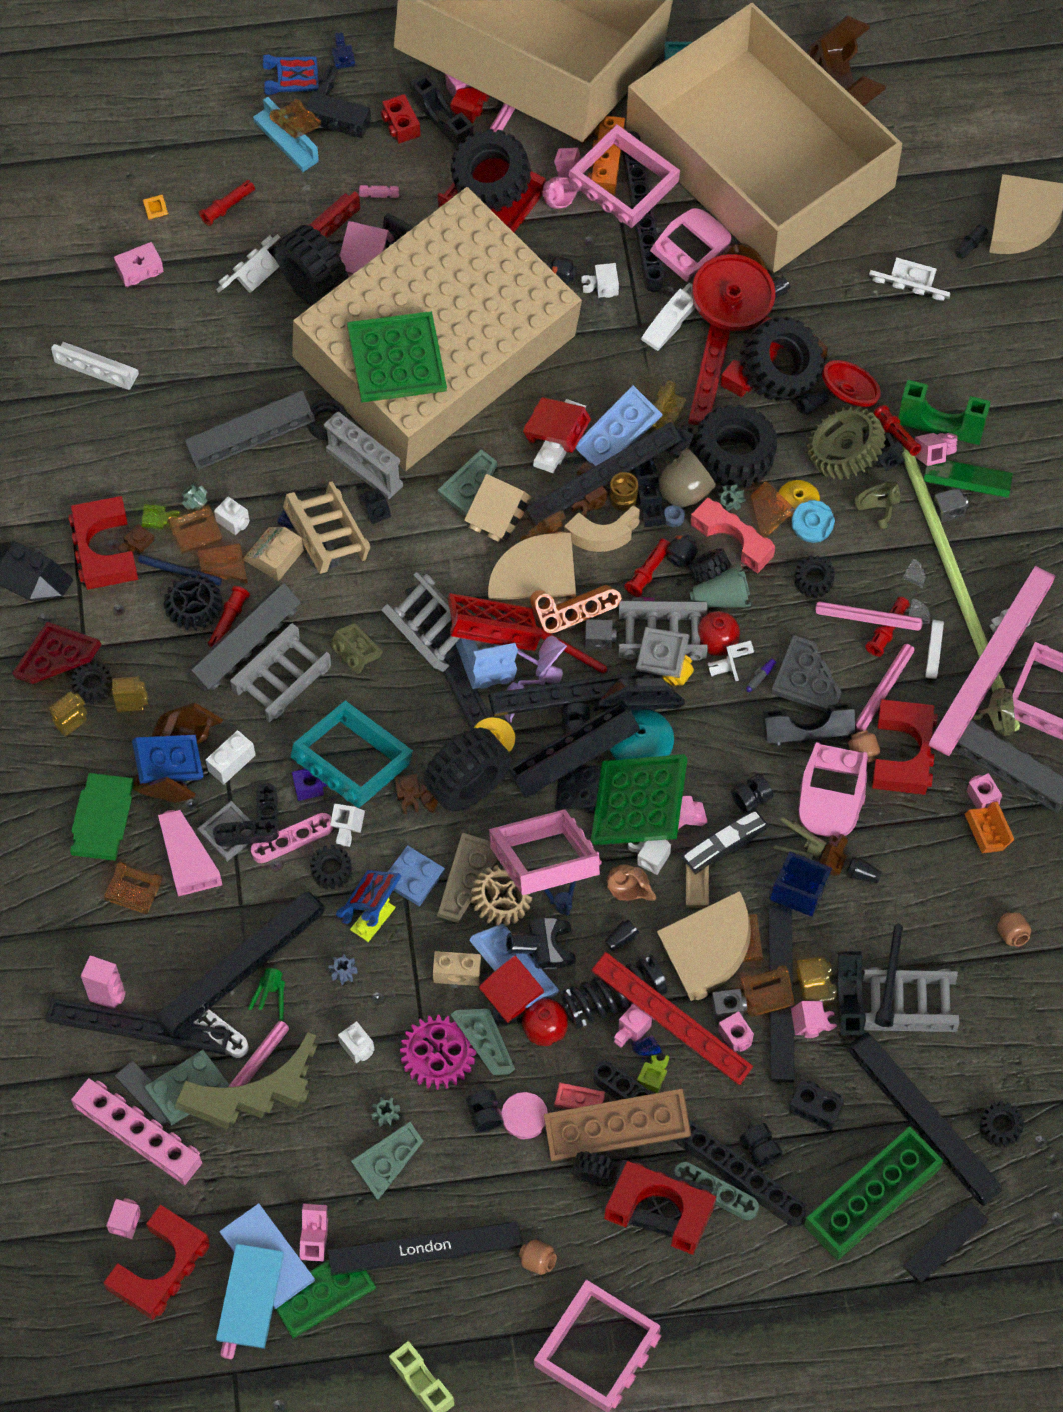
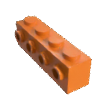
M606 116L595 128V135L598 136V139L593 140V147L616 125L625 130V118ZM615 144L590 166V168H593V172L588 173V178L613 196L616 193L622 149Z

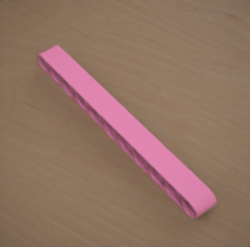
M1037 566L1033 568L933 734L929 743L930 747L950 756L1055 579V575Z

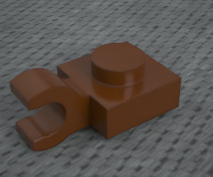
M603 486L587 494L584 500L574 503L571 509L572 512L580 509L583 511L580 514L586 518L587 511L598 510L604 506L607 491Z
M138 524L124 537V543L118 547L120 553L137 551L141 554L155 540L154 535Z
M840 834L839 839L834 835L830 837L829 844L825 846L819 865L833 876L840 875L847 857L843 850L847 845L848 838L843 834Z

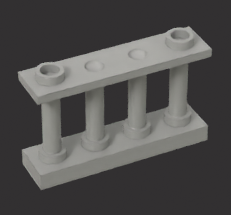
M416 572L414 576L421 583L400 606L393 607L386 604L382 611L434 668L444 672L449 667L444 660L446 658L445 654L460 638L450 636L439 649L436 648L434 650L431 646L432 640L451 620L448 600L434 586L436 582L428 574L422 575ZM427 589L434 597L413 620L408 621L404 617L406 615L405 612ZM441 604L447 612L425 635H421L418 632V626Z
M619 601V619L626 620V644H619V658L633 660L639 657L641 644H634V620L646 619L648 621V628L656 629V620H669V631L678 632L679 620H690L691 645H687L685 655L694 661L706 659L707 645H700L698 624L707 615V602Z
M293 623L230 680L232 691L239 696L243 691H247L266 707L265 715L269 723L274 718L280 717L284 709L299 694L331 667L330 654L326 652L319 658L299 641V628ZM289 648L296 649L313 664L305 673L284 656V653ZM274 662L280 663L297 678L290 687L268 670ZM258 677H264L282 693L274 702L253 685V682Z
M878 967L864 970L863 983H871V1012L865 1013L864 1030L957 1032L959 1015L950 1013L949 984H955L958 976L957 972L950 969H940L938 971L897 970L894 985V1023L891 1027H881L875 1024L876 1012L881 1008L880 983L886 982L887 970H882ZM903 983L917 984L918 1013L906 1014L904 1012ZM926 984H940L941 1013L939 1015L927 1012Z

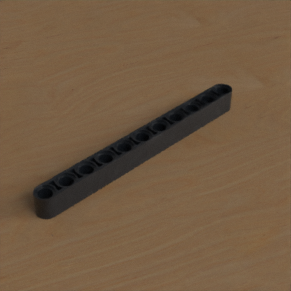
M600 1061L594 1068L595 1084L616 1100L654 1094L611 1062ZM602 1071H606L610 1074V1076L607 1078H602L598 1074ZM620 1085H626L629 1089L625 1092L619 1091L617 1087ZM689 1120L692 1137L672 1140L739 1190L755 1198L761 1206L787 1225L797 1227L804 1222L806 1206L800 1199L691 1120ZM698 1139L702 1140L705 1144L697 1147L693 1144V1141ZM719 1153L724 1158L717 1161L712 1158V1155ZM739 1167L743 1170V1173L736 1175L732 1173L731 1169ZM758 1181L762 1184V1187L755 1189L750 1183ZM777 1195L782 1201L774 1203L769 1197ZM797 1209L801 1215L793 1217L789 1214V1211Z

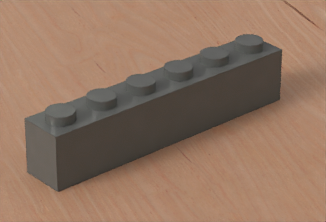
M302 390L294 392L281 400L272 401L269 405L251 410L248 414L232 418L229 422L222 425L213 426L210 430L203 433L194 434L186 439L185 442L197 469L200 470L316 420Z
M285 583L277 585L201 656L186 673L202 691L209 689L213 691L222 683L220 679L224 675L229 676L237 669L235 665L240 660L243 662L251 656L252 652L250 650L255 646H261L268 639L266 635L270 631L273 633L283 625L281 621L285 617L290 618L298 611L296 607L301 602Z
M971 719L953 750L1058 814L1063 807V775L1060 776L1046 764H1040L1028 753L1017 750L1010 742L997 738L993 732L979 727Z

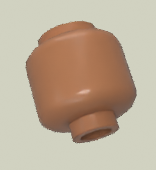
M868 730L852 735V739L848 742L849 749L861 753L867 752V764L875 762V757L880 754L875 734L868 733Z
M1018 912L1004 914L997 926L998 933L1009 946L1019 947L1030 939L1031 927L1024 916Z
M536 1239L529 1241L527 1245L524 1244L519 1252L522 1267L539 1275L545 1274L547 1271L550 1272L556 1263L557 1256L554 1253L553 1247Z

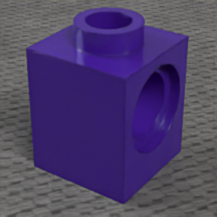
M307 769L292 772L298 801L324 795L323 787H326L327 784L314 777ZM308 781H314V782H315L313 785H306V784H305V783L308 782Z

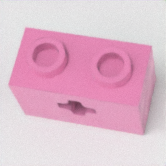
M152 242L114 257L116 270L125 287L138 284L142 280L155 277L164 272L162 261Z

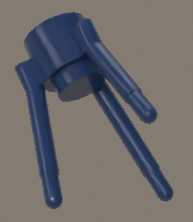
M576 881L570 883L568 892H560L556 896L552 895L549 888L544 889L550 904H554L558 913L565 914L566 916L570 915Z

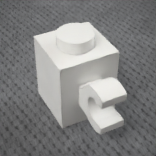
M616 263L595 265V276L585 275L581 277L582 284H589L583 286V293H590L596 287L598 297L608 298L619 294Z
M227 497L214 510L216 522L234 535H237L240 530H244L249 524L248 510L230 497Z
M334 804L330 826L339 829L336 844L350 847L352 841L351 831L361 833L364 810L357 807Z
M667 840L639 842L637 845L628 843L630 851L639 853L637 865L658 875L671 854V844Z
M357 1021L338 1034L340 1045L355 1063H358L360 1060L365 1061L373 1054L374 1043Z

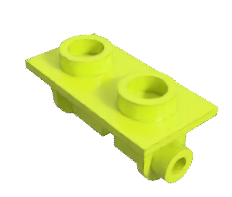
M388 898L379 912L376 926H367L369 920L364 921L360 916L350 930L369 942L396 907L389 903L390 899Z

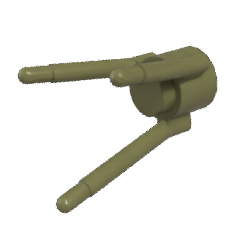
M781 817V822L808 839L804 845V849L807 852L774 845L773 848L782 852L803 856L812 860L813 856L819 859L827 842L816 837L797 822L792 823Z

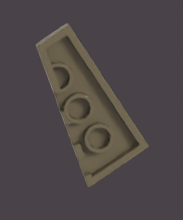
M462 832L437 917L459 923L474 896L471 894V889L474 888L473 882L475 879H478L480 873L485 874L486 868L492 869L498 860L490 847V841Z

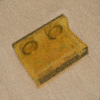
M668 380L665 387L661 386L659 389L658 400L656 404H652L663 415L651 427L659 429L669 422H672L674 425L686 403V398L675 394V382Z

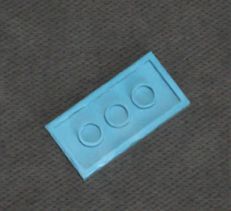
M236 1244L216 1338L217 1341L265 1349L284 1257L283 1251Z

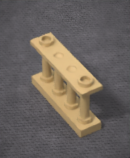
M333 481L328 483L326 494L307 500H298L294 492L286 494L283 508L296 532L302 537L303 544L319 574L328 571L332 559L355 552L358 553L361 561L366 560L370 550L369 542L366 538L364 539L342 499L341 491L335 487ZM327 502L330 503L334 510L311 518L304 511V509ZM335 519H339L343 528L323 534L316 533L313 527ZM347 535L352 542V545L332 551L326 550L322 544L323 542Z

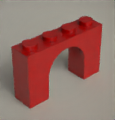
M122 496L72 505V514L68 516L70 526L75 527L76 531L72 533L74 546L78 545L79 551H75L77 564H82V569L78 570L80 581L85 582L87 590L138 580L133 551L113 555H99L89 548L92 537L99 531L128 525Z
M881 699L877 729L900 731L911 735L917 741L920 752L913 759L904 762L876 759L872 789L926 795L927 787H932L933 774L929 773V767L934 765L935 754L931 753L929 743L933 736L932 729L937 726L938 714H934V705Z
M627 1161L606 1206L604 1219L626 1228L640 1201L651 1196L668 1198L677 1205L681 1213V1218L673 1234L671 1246L694 1255L713 1212L717 1196L712 1195L707 1190L694 1188L684 1181L669 1178L662 1172L649 1170L642 1164Z
M162 1205L157 1208L146 1225L151 1233L171 1245L175 1250L176 1258L171 1270L158 1279L147 1280L138 1277L117 1263L104 1281L106 1290L151 1320H154L157 1315L160 1316L167 1307V1300L171 1295L175 1296L181 1287L180 1282L185 1275L188 1277L195 1268V1261L199 1256H204L209 1248L207 1234Z

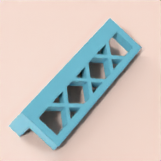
M269 97L263 99L264 110L253 117L257 126L302 172L318 163L317 146Z

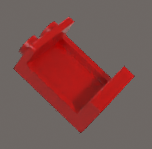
M541 398L529 421L525 424L523 432L530 443H535L536 439L561 444L565 452L573 453L591 418L583 406Z

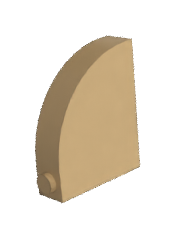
M1002 174L989 253H1020L1033 249L1045 242L1054 233L1061 220L1063 212V183Z
M556 532L554 534L538 535L525 539L511 547L498 560L491 573L488 586V600L529 607L531 606L530 597L536 590H543L553 598L555 605L575 598L576 589L571 533ZM546 597L539 599L538 606H543L546 603Z
M740 891L657 931L690 1001L694 999L701 1000L709 992L724 984L738 970L746 956L750 943L751 925L747 907Z

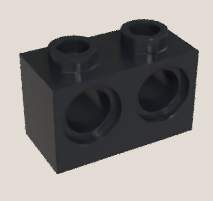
M801 1080L790 1103L789 1112L832 1132L842 1111L845 1099L841 1098L834 1091L827 1092L820 1089V1086L814 1082ZM807 1095L810 1096L813 1099V1101L804 1102L801 1099V1097ZM830 1105L834 1108V1111L826 1112L822 1107Z

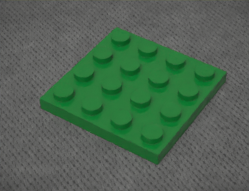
M432 311L347 322L361 403L447 391Z
M685 754L602 761L591 842L594 845L677 839L688 760Z

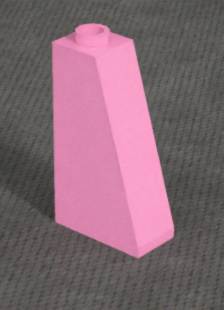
M169 810L158 815L178 896L221 886L220 872L181 810Z

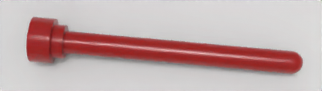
M519 614L523 618H527V615ZM536 625L538 629H541V638L543 640H546L549 636H554ZM557 638L567 646L563 650L564 652L600 673L607 672L606 665Z

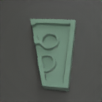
M481 449L437 490L438 495L466 516L485 475L492 476L497 467V461Z
M490 1009L455 1010L451 1014L493 1075L510 1074L515 1070Z
M411 1122L351 1161V1164L377 1202L423 1143L422 1138Z

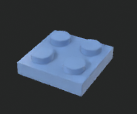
M407 845L388 872L399 873L402 876L393 891L420 907L445 873V868Z

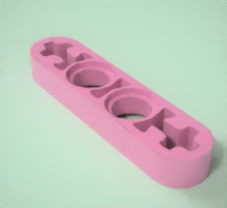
M320 813L279 831V837L272 842L254 843L251 846L252 858L258 863H265L327 836L333 830V827L330 826L332 817L327 813ZM319 822L327 823V827L323 828ZM310 825H313V828H315V833H313ZM300 829H306L309 832L305 838H299L296 833ZM279 838H285L288 840V844L285 847H278L276 841ZM269 843H272L274 851H271ZM259 848H262L263 851L265 850L264 855L261 856L258 853Z

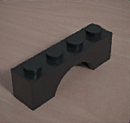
M427 73L410 82L411 98L456 149L460 143H465L467 136H474V125L462 112L456 114L448 107L438 85Z
M851 703L828 705L823 717L811 724L796 723L789 718L785 710L763 712L764 738L767 744L770 743L774 746L782 745L788 741L803 743L807 739H815L816 741H824L828 737L845 739L849 738L850 735L856 734L855 712Z

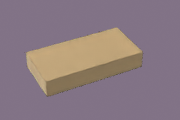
M686 864V908H706L709 906V865L695 875Z

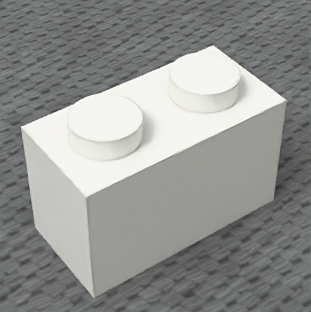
M237 730L206 759L208 771L224 785L255 756L254 745Z

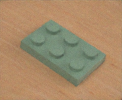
M201 1050L144 1087L146 1093L170 1126L189 1115L175 1109L185 1081L208 1087L225 1088L229 1086V1083L204 1050Z

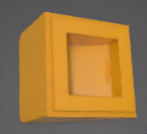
M163 195L142 200L148 220L168 215Z

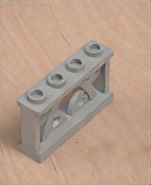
M336 412L324 424L329 443L326 446V452L372 488H378L388 500L403 487V482L399 479L398 465L400 464V459L340 412Z

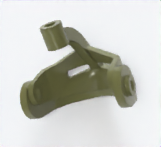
M895 481L880 483L863 490L855 498L858 510L875 507L886 508L884 518L878 520L879 529L888 527L887 523L891 519L893 506L900 503L901 497L898 484ZM888 494V498L878 501V497Z
M1006 688L994 690L988 708L976 711L973 719H983V715L989 714L997 735L1010 736L1014 734L1015 715L1012 690ZM997 699H1000V706H997ZM998 711H1001L1002 721L998 720Z

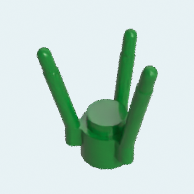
M273 968L265 969L264 976L260 978L259 985L251 999L248 1010H252L262 989L264 991L258 1007L259 1010L263 1009L268 992H276L278 989L279 1021H283L285 981L281 980L283 976L281 971Z

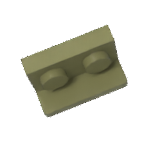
M355 623L337 630L330 644V647L356 674L362 672L365 664L380 658L383 653Z

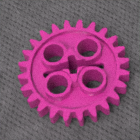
M437 1015L436 1021H433L431 1016H428L427 1023L419 1019V1027L412 1024L411 1029L413 1033L405 1032L408 1040L401 1041L402 1046L405 1048L400 1049V1055L404 1056L401 1058V1063L406 1064L404 1067L405 1072L411 1071L410 1079L418 1077V1085L426 1081L428 1089L433 1083L436 1090L439 1089L442 1083L448 1089V1082L450 1081L457 1085V1077L464 1080L465 1074L463 1071L471 1072V1067L468 1064H475V1059L471 1056L476 1055V1050L473 1049V1046L455 1021L450 1023L449 1016L444 1021H441L440 1015ZM437 1033H441L444 1035V1037L440 1040H436L433 1038V1036ZM427 1038L430 1041V1044L424 1041L423 1039ZM419 1049L428 1051L424 1055L416 1054V1051ZM458 1049L460 1053L454 1056L449 1054V1051ZM446 1060L453 1064V1066H449L446 1063ZM436 1064H440L444 1067L440 1071H434L432 1069V1067Z

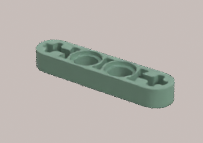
M681 1162L676 1166L674 1176L681 1177V1172L689 1170V1176H686L684 1179L693 1181L692 1178L695 1179L697 1174L699 1175L696 1179L697 1183H700L702 1180H709L714 1188L712 1195L717 1196L715 1204L744 1220H751L756 1217L759 1205L752 1196L691 1163ZM724 1191H729L733 1195V1200L724 1202L721 1200L720 1194ZM737 1197H740V1204H737V1208H735L734 1205L736 1204ZM749 1203L752 1205L751 1209L753 1211L749 1210L746 1213L743 1211L744 1207L742 1205L747 1206Z

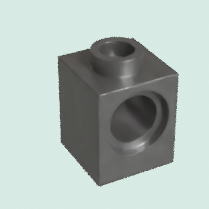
M960 488L935 494L933 504L940 522L965 516L968 499L965 494L962 495Z
M586 619L585 649L612 650V642H616L617 629L612 628V620Z
M740 989L712 993L715 1022H721L738 1011L743 1017L744 1010H747V1001L745 996L741 997ZM732 1002L736 1007L727 1008L724 1004Z

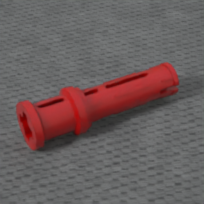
M246 180L222 199L212 201V205L205 210L201 209L199 211L200 218L207 226H211L218 217L225 216L230 207L255 191V186L250 180Z
M882 405L874 411L873 414L879 419L884 431L891 433L910 455L915 456L921 451V445L900 425V419L897 416H893L886 405Z
M660 539L644 564L635 569L632 579L624 585L629 594L635 597L642 595L643 588L652 581L653 572L667 554L666 549L670 545L668 540Z
M239 586L232 587V594L223 605L224 612L207 643L210 647L229 631L235 617L242 613V606L245 600L250 597V593Z
M898 597L889 613L903 615L910 605L909 601L904 597ZM881 625L876 628L872 640L865 645L866 650L876 657H881L886 644L893 639L892 633L895 627Z

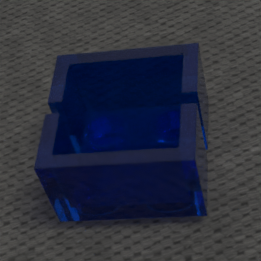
M789 852L774 883L770 900L813 917L828 884L832 868Z

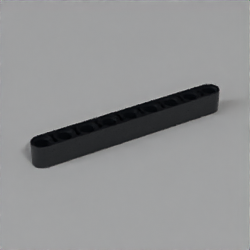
M628 131L629 134L641 141V137L637 132ZM622 150L631 208L633 209L650 192L647 172L643 164ZM652 208L635 225L645 287L648 291L657 292L663 287L664 270L662 261L650 251L658 240Z
M310 891L303 893L158 1014L157 1022L173 1037L178 1036L320 918L325 911V905Z
M865 1032L864 1035H861L847 1046L849 1053L925 1142L943 1160L944 1164L978 1203L985 1205L1002 1191L998 1180L871 1034Z

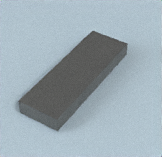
M134 1061L130 1062L115 1075V1078L146 1112L163 1126L168 1121L144 1089L152 1081Z

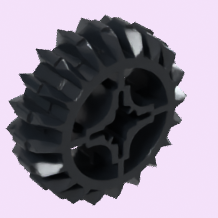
M189 574L188 579H184L181 576L180 582L173 581V587H168V593L164 594L165 601L163 606L166 616L170 617L172 624L176 623L178 628L184 625L187 631L190 627L197 631L198 626H202L205 629L206 623L213 624V618H218L219 611L222 610L223 600L220 595V589L216 588L214 581L209 582L207 577L201 579L199 574L196 578ZM204 594L210 598L209 604L203 600ZM177 601L183 605L182 611L176 607Z

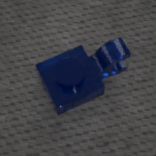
M343 32L335 33L337 48H332L335 66L337 69L355 66L352 46H345Z

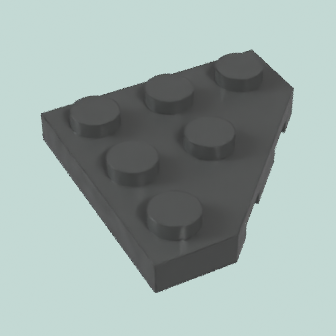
M793 635L772 687L771 694L826 712L828 705L839 703L842 692L838 685L836 686L827 664L822 660L815 642Z

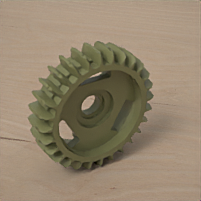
M850 406L849 410L843 407L841 412L835 410V414H828L827 419H821L822 423L820 425L815 424L817 430L811 431L812 437L808 438V455L814 467L826 477L830 476L832 479H835L837 476L840 480L844 475L849 479L851 474L857 476V472L861 470L865 472V467H872L871 462L878 461L876 455L882 454L881 448L885 447L884 441L886 440L885 432L879 419L867 409L862 410L861 407H857L855 410L853 406ZM869 429V437L865 443L864 433ZM846 443H853L849 449H843Z

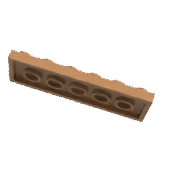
M683 1089L544 1114L551 1161L576 1158L577 1153L581 1151L598 1154L692 1137Z

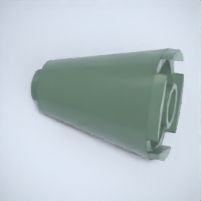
M742 564L722 572L719 576L716 575L713 579L710 578L708 581H703L693 586V591L690 592L691 601L707 602V608H744L752 606L751 600L747 601L749 600L748 595H750L745 572H740L743 568Z

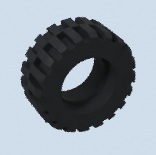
M486 129L484 133H481V130L477 131L475 136H467L465 143H460L457 146L458 153H453V162L451 163L450 170L457 192L459 193L468 187L489 209H495V212L501 211V207L506 206L509 208L513 206L512 202H518L522 198L521 193L525 194L528 190L527 184L531 181L530 163L522 143L516 140L515 136L510 133L505 135V132L499 129L497 132H493V129ZM499 158L507 161L510 165L507 173L496 182L482 183L473 178L475 168L484 160Z
M300 225L276 243L274 253L282 274H284L287 282L293 287L292 289L303 300H306L309 305H314L349 277L348 272L345 270L346 267L333 245L328 242L325 236L320 234V231L312 226Z
M780 316L762 323L745 337L744 345L740 349V354L743 355L740 358V366L744 368L742 370L743 376L748 378L749 381L747 383L750 387L754 386L756 388V393L759 395L765 394L764 397L769 400L774 398L775 401L791 400L814 386L822 374L820 367L824 365V358H821L823 350L818 345V337L813 336V330L809 326L804 327V323L800 320L794 322L792 317L783 318ZM771 342L778 343L789 351L794 363L792 376L781 373L773 365L770 358Z
M725 405V408L718 407L714 409L713 413L709 412L701 420L696 433L694 455L702 463L715 483L720 482L721 486L737 484V488H740V485L748 487L752 485V482L758 483L761 481L762 477L767 476L770 472L777 449V434L773 429L772 423L769 420L766 421V416L761 412L758 414L755 409L751 407L749 409L744 408V405H738L737 407ZM725 438H738L747 442L753 448V451L743 455H735L723 450L717 442Z
M481 727L472 728L470 731L462 732L458 737L455 736L433 756V760L428 763V768L424 772V785L446 810L455 812L461 809L465 810L487 797V794L493 791L499 782H502L504 775L508 773L509 766L511 765L510 753L490 730Z

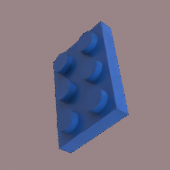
M196 735L137 737L132 740L140 783H149L164 777L174 781L200 780L204 777Z

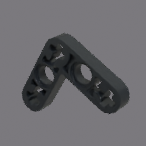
M265 783L257 788L258 820L222 823L215 826L213 836L217 845L233 846L272 842L279 837L278 797L274 785ZM265 793H269V801H265ZM266 809L274 811L269 816L263 815L262 812ZM245 829L252 831L248 836L240 834Z

